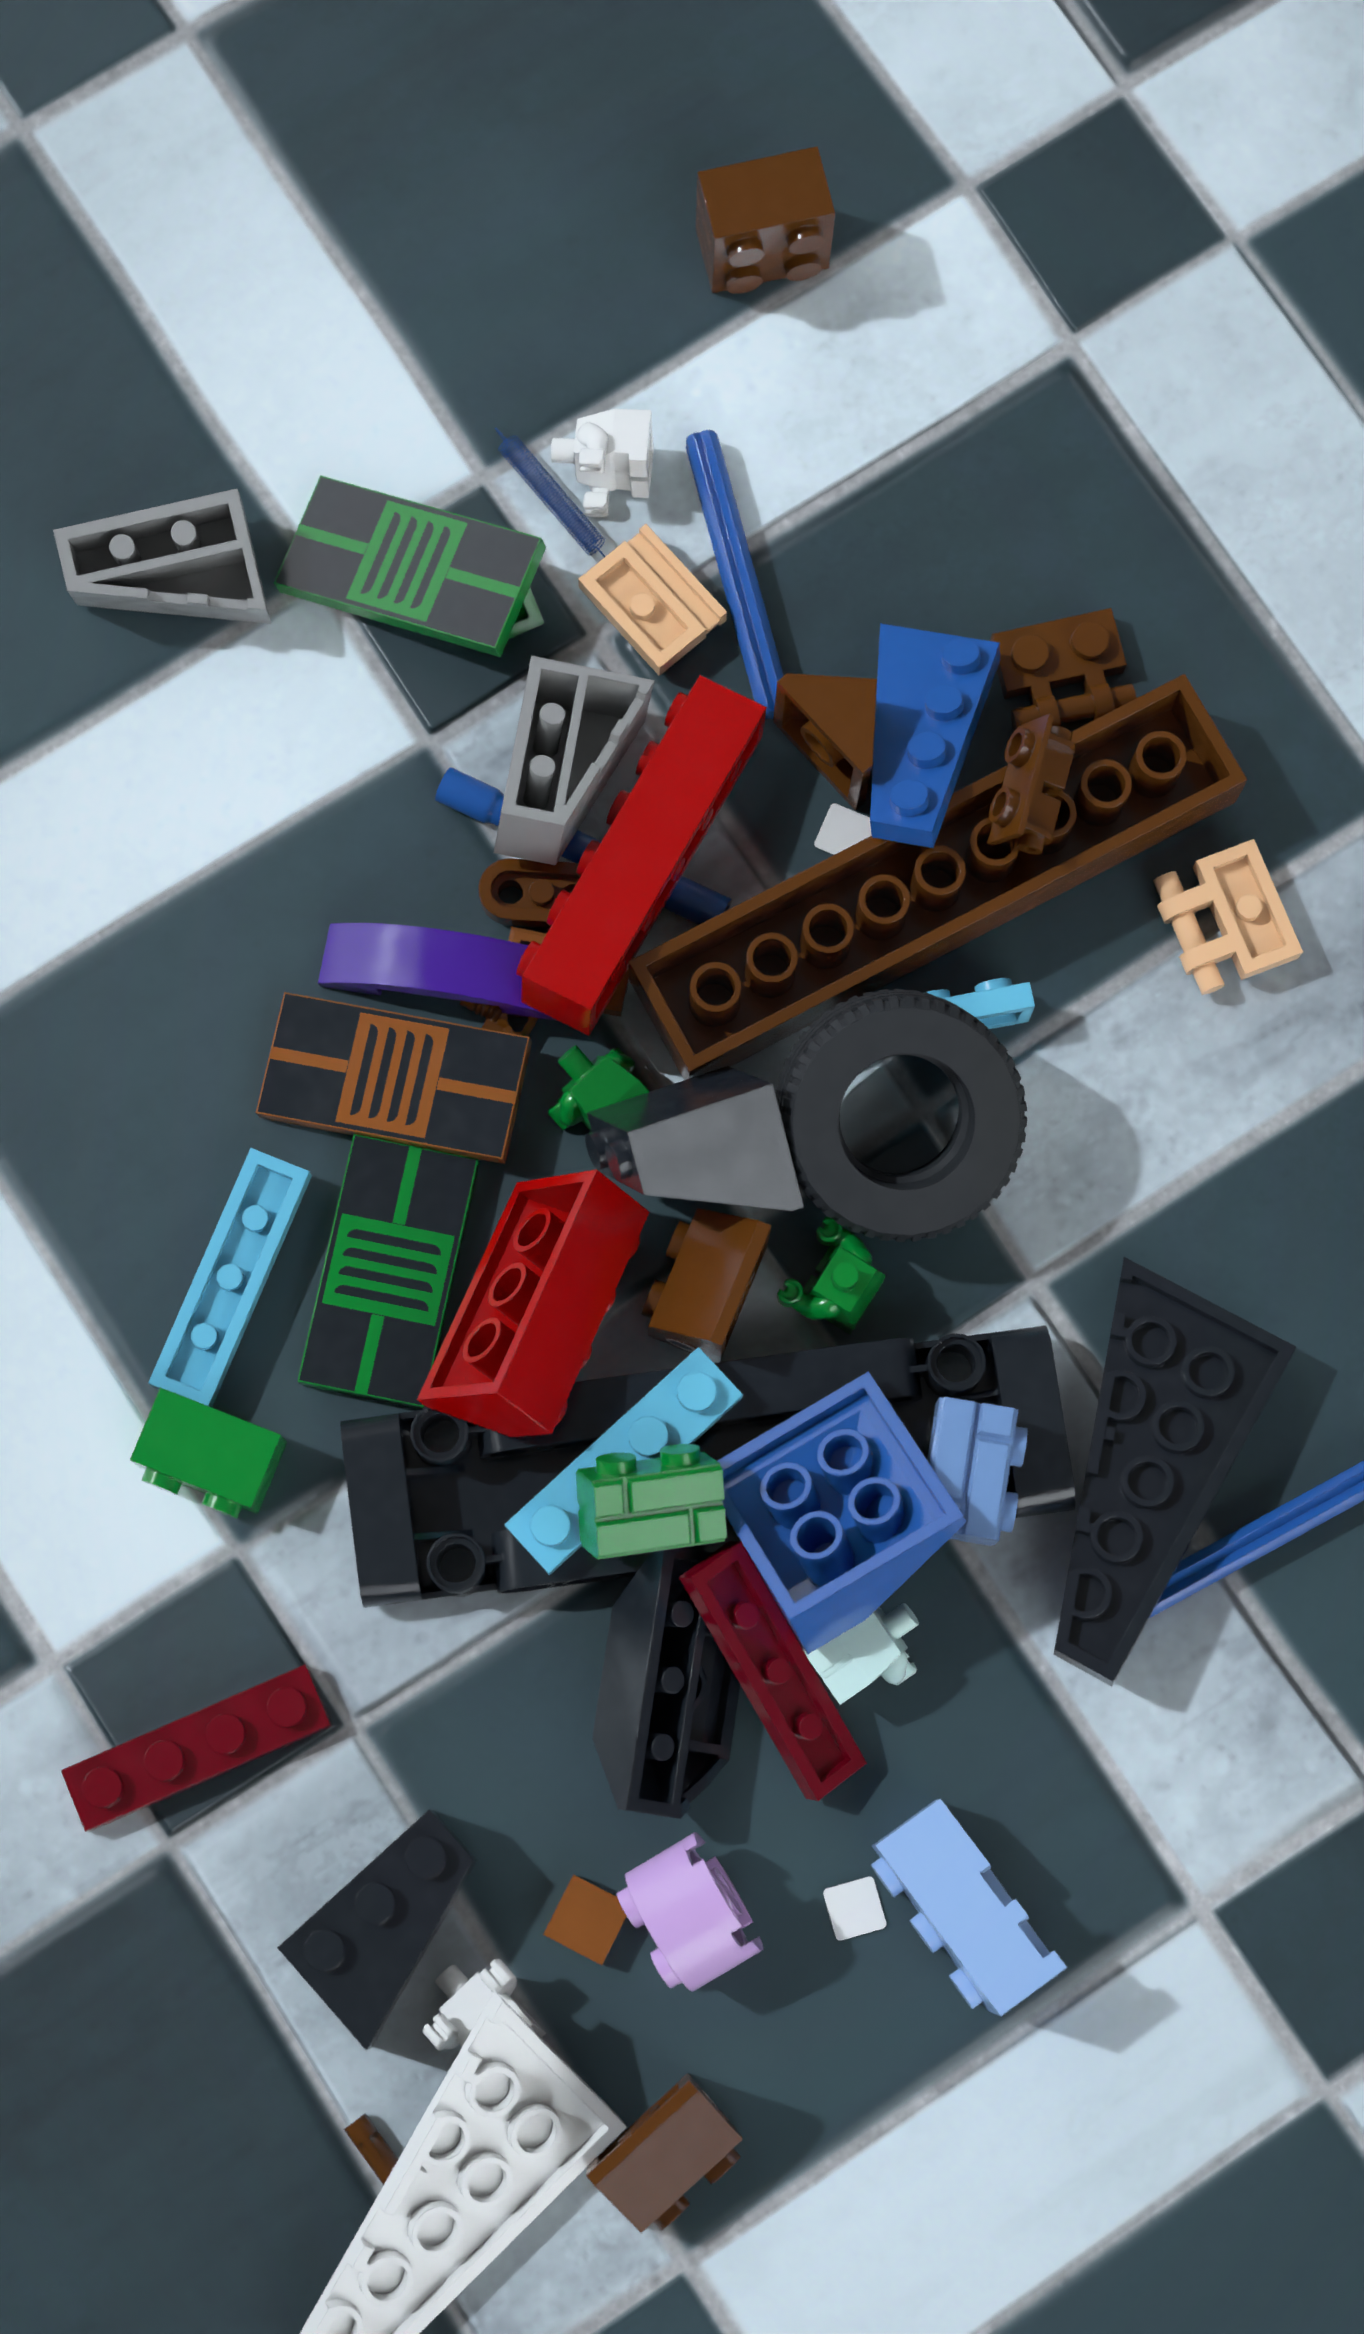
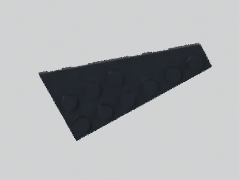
M1124 1257L1053 1654L1111 1687L1296 1350V1346Z

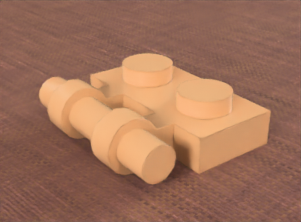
M1254 839L1196 860L1193 870L1200 886L1184 891L1176 871L1165 873L1153 880L1162 901L1157 905L1164 924H1172L1184 952L1179 956L1186 975H1194L1202 995L1212 993L1225 986L1216 965L1221 961L1232 958L1240 979L1243 980L1299 959L1303 953ZM1210 907L1222 937L1206 942L1194 913Z

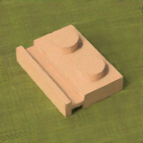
M647 524L643 525L639 529V533L631 540L621 543L578 579L579 589L659 676L706 638V634L717 625L721 626L727 621V611Z

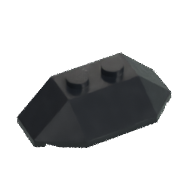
M689 1547L651 1552L612 1607L592 1739L616 1805L620 1810L681 1819L690 1809V1803L709 1786L730 1760L740 1683L679 1578L713 1552Z

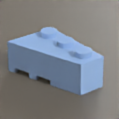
M941 1798L931 1802L872 1845L880 1857L871 1864L874 1872L893 1897L904 1891L918 1911V1914L910 1919L911 1924L932 1953L941 1947L947 1952L958 1968L949 1975V1978L972 2009L983 2003L987 2011L1002 2016L1067 1968L1055 1950L1050 1953L1028 1923V1914L1016 1899H1011L991 1871L989 1862Z

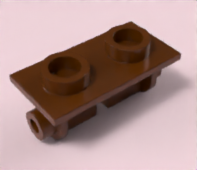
M1047 714L1019 725L1011 735L1005 749V761L1008 763L1004 782L1002 788L993 798L989 810V819L993 823L987 844L993 846L1018 838L1017 848L1030 854H1041L1044 845L1051 843L1061 801L1041 793L1044 785L1058 792L1065 789L1076 749L1075 744L1071 742L1073 733L1070 730L1052 726L1053 715Z

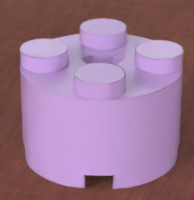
M696 1832L625 1874L627 1887L617 1892L618 1900L633 1926L637 1929L645 1925L658 1946L650 1955L664 1982L669 1988L683 1983L692 1992L763 1950L760 1937L750 1942L747 1941L742 1929L753 1923L740 1895L716 1856L705 1862L695 1851V1849L706 1843Z

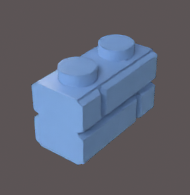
M939 1397L936 1402L927 1461L966 1520V1523L950 1539L995 1546L999 1542L1001 1531L1012 1533L1017 1511L1018 1493L1007 1491L1010 1466L1022 1467L1028 1434L1027 1428L1016 1426L1017 1409L986 1403L980 1404L974 1401L950 1397Z

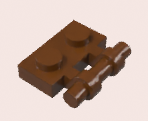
M1112 608L993 633L991 635L990 641L1000 643L1001 660L997 673L1004 699L1028 694L1031 706L1011 710V721L1014 731L1019 725L1047 714L1054 716L1052 726L1061 727V724L1092 718L1094 721L1137 698L1132 684L1110 688L1105 680V677L1124 673L1127 666ZM1082 682L1085 692L1082 695L1056 700L1052 695L1051 689Z

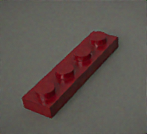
M728 1541L681 1575L679 1578L804 1797L809 1800L819 1801L866 1765L865 1758L742 1542Z
M304 1664L62 1769L61 1772L85 1832H91L332 1727V1723L308 1666Z

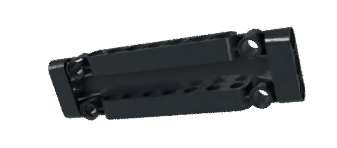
M1046 1325L969 1336L952 1333L941 1337L939 1340L914 1343L913 1338L886 1339L714 1363L743 1394V1398L693 1443V1445L700 1447V1452H705L716 1461L869 1371L926 1459L928 1457L935 1405L939 1397H950L974 1401L980 1404L986 1403L1017 1409L1016 1426L1027 1428L1028 1434L1022 1467L1010 1466L1007 1491L1018 1493L1015 1518L1075 1510L1076 1499L1053 1348ZM948 1351L962 1354L970 1364V1377L961 1382H951L945 1379L939 1373L937 1358ZM675 1368L575 1382L567 1399V1410L564 1417L555 1426L553 1433L546 1435L509 1437L428 1407L417 1411L341 1421L342 1449L358 1582L363 1608L448 1596L465 1597L473 1593L497 1590V1593H517L634 1577L651 1552L597 1560L582 1546L549 1576L508 1531L504 1524ZM438 1421H449L459 1429V1439L456 1445L443 1453L427 1449L424 1445V1434L427 1428ZM726 1518L727 1538L725 1541L688 1547L715 1552L728 1541L740 1540ZM456 1548L470 1551L476 1560L473 1574L467 1580L459 1583L445 1580L440 1573V1562L443 1556L448 1551Z

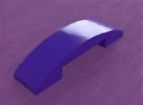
M333 923L329 926L318 980L320 987L381 995L382 990L494 1005L499 1006L502 1012L507 1014L556 1020L521 1002L522 977L516 975V971L528 945L475 934L408 925Z

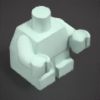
M905 1603L887 1615L878 1607L865 1621L810 1654H807L805 1649L803 1651L841 1705L871 1684L880 1675L888 1683L899 1685L916 1673V1665L914 1662L910 1664L908 1661L909 1655L905 1652L908 1647L901 1637L918 1626L919 1622Z

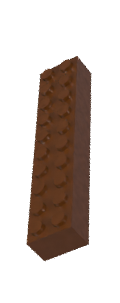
M1185 673L1072 731L1071 742L1075 744L1076 749L1065 789L1058 792L1044 785L1041 793L1060 800L1061 805L1052 841L1050 844L1044 845L1041 854H1030L1017 848L1018 838L993 846L987 844L993 823L989 819V810L993 798L1002 788L1007 766L952 794L934 848L870 836L630 960L629 981L683 1079L686 1080L726 1066L731 1067L809 1026L812 1022L821 1018V1015L827 1010L831 1012L835 1009V1005L841 1002L844 1003L854 996L859 998L863 996V993L874 992L1234 804L1248 780Z

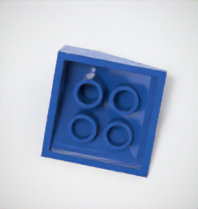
M869 1371L718 1460L723 1469V1506L725 1508V1516L744 1545L767 1588L807 1654L865 1621L966 1523L964 1515Z

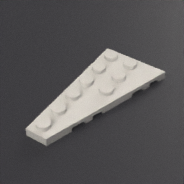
M495 1990L300 2334H419L627 2128L620 2117Z

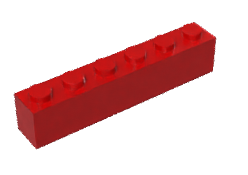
M699 675L688 695L682 692L677 694L665 718L664 726L668 727V730L659 744L651 740L639 759L635 772L636 775L640 776L630 793L621 790L615 798L606 819V824L610 825V828L601 843L593 839L583 852L577 867V874L581 875L571 893L562 890L555 899L547 917V924L551 927L542 943L532 941L523 953L516 971V975L522 977V1003L588 1036L591 1034L628 970L629 961L634 959L759 744L763 736L766 706Z

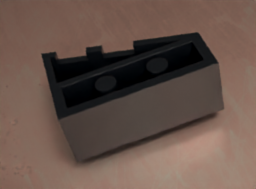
M429 1809L277 1947L366 2051L372 2048L384 2024L477 1862L473 1854L434 1810Z

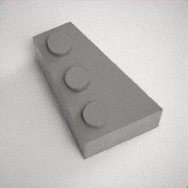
M238 489L53 530L67 591L78 606L271 624L246 514Z
M531 656L494 847L495 854L551 865L557 864L643 726L655 680Z

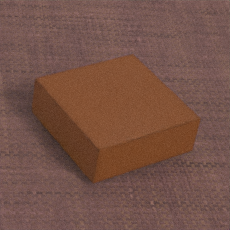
M573 1874L543 1935L603 1965L627 1916L617 1896Z

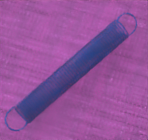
M495 428L504 441L499 446L498 451L514 467L516 472L520 474L521 478L537 494L539 499L545 503V506L549 508L550 512L566 528L574 540L580 544L581 549L588 556L599 551L605 557L600 550L605 542V538L591 524L584 513L574 504L572 499L568 497L566 492L562 490L555 479L539 463L518 436L508 441ZM516 445V447L513 450L507 453L512 447Z

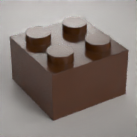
M818 146L697 172L696 232L712 293L726 290L734 294L746 293L758 288L764 282L787 278L791 281H802L816 276L821 270L829 269L835 210Z

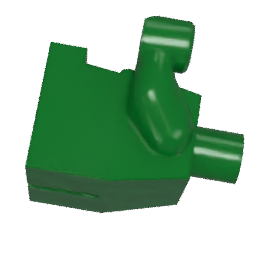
M575 1045L558 1060L560 1066L568 1073L572 1080L562 1088L564 1094L556 1101L557 1104L554 1107L551 1106L548 1109V1115L562 1130L582 1122L592 1132L587 1112L649 1091L640 1080L632 1075L635 1069V1062L631 1057L625 1055L620 1048L616 1047L608 1054L597 1056L593 1061H590L580 1048Z
M825 1217L822 1221L824 1228L818 1227L816 1238L821 1244L825 1246L830 1245L815 1269L818 1277L811 1275L804 1288H802L797 1280L792 1278L786 1279L783 1283L785 1290L779 1289L777 1300L782 1306L792 1307L795 1311L809 1319H825L851 1335L865 1313L867 1306L870 1305L883 1284L886 1275L870 1266L872 1262L871 1254L857 1235L842 1228L834 1219Z

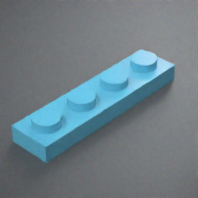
M250 1148L148 1384L156 1389L161 1387L213 1407L312 1175L310 1171Z
M698 1347L504 1524L505 1527L550 1576L582 1546L579 1534L578 1511L580 1506L577 1501V1469L595 1467L596 1458L603 1454L631 1453L636 1455V1461L660 1458V1449L665 1446L693 1444L743 1398V1394Z

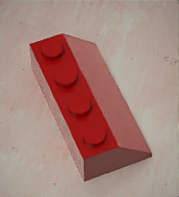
M597 1169L517 1182L417 1401L428 1408L509 1437L552 1434L555 1426L566 1413L567 1399L577 1376L591 1356V1344L602 1319L615 1301L616 1287L627 1262L638 1249L640 1243L639 1235L649 1215V1211Z

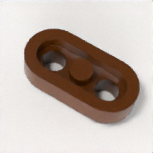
M516 858L498 860L486 868L480 878L479 897L481 906L489 918L502 925L550 928L551 926L547 924L550 909L562 890L570 892L575 887L581 875L577 874L579 863L558 861L556 865ZM507 887H516L523 895L517 903L507 904L499 898L502 890Z

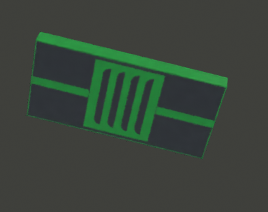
M320 475L274 581V585L283 594L501 657L544 555L546 545L541 537Z
M358 1134L353 1135L297 1382L300 1385L417 1409L426 1407L417 1401V1398L437 1357L478 1172V1159Z

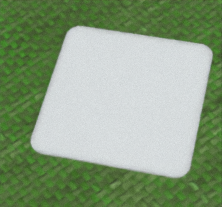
M832 804L814 842L815 847L835 855L872 836L870 818L841 805Z
M865 1877L824 1890L823 1895L837 1940H845L886 1927L885 1916L872 1877Z

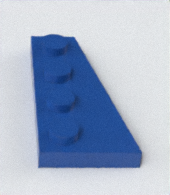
M880 623L870 826L873 838L934 848L1001 660L999 642Z

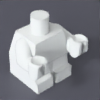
M612 409L578 418L575 439L552 438L551 462L575 464L576 482L588 485L591 492H586L584 495L583 507L585 509V516H608L610 491L616 489L631 491L632 497L649 498L654 454L651 410Z
M501 1959L493 1960L490 1963L492 1968L489 1971L483 1969L481 1973L477 1972L470 1980L456 1965L448 1967L437 1978L436 1984L447 1995L449 2000L439 2008L441 2014H437L433 2018L435 2023L431 2026L427 2023L424 2026L423 2034L438 2051L443 2049L451 2050L459 2044L463 2047L494 1990L541 2038L546 2034L528 2012L510 1997L516 1988L517 1979Z

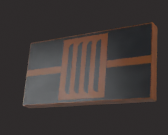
M284 992L256 1114L263 1119L348 1135L358 1134L505 1164L532 1041L527 1036Z

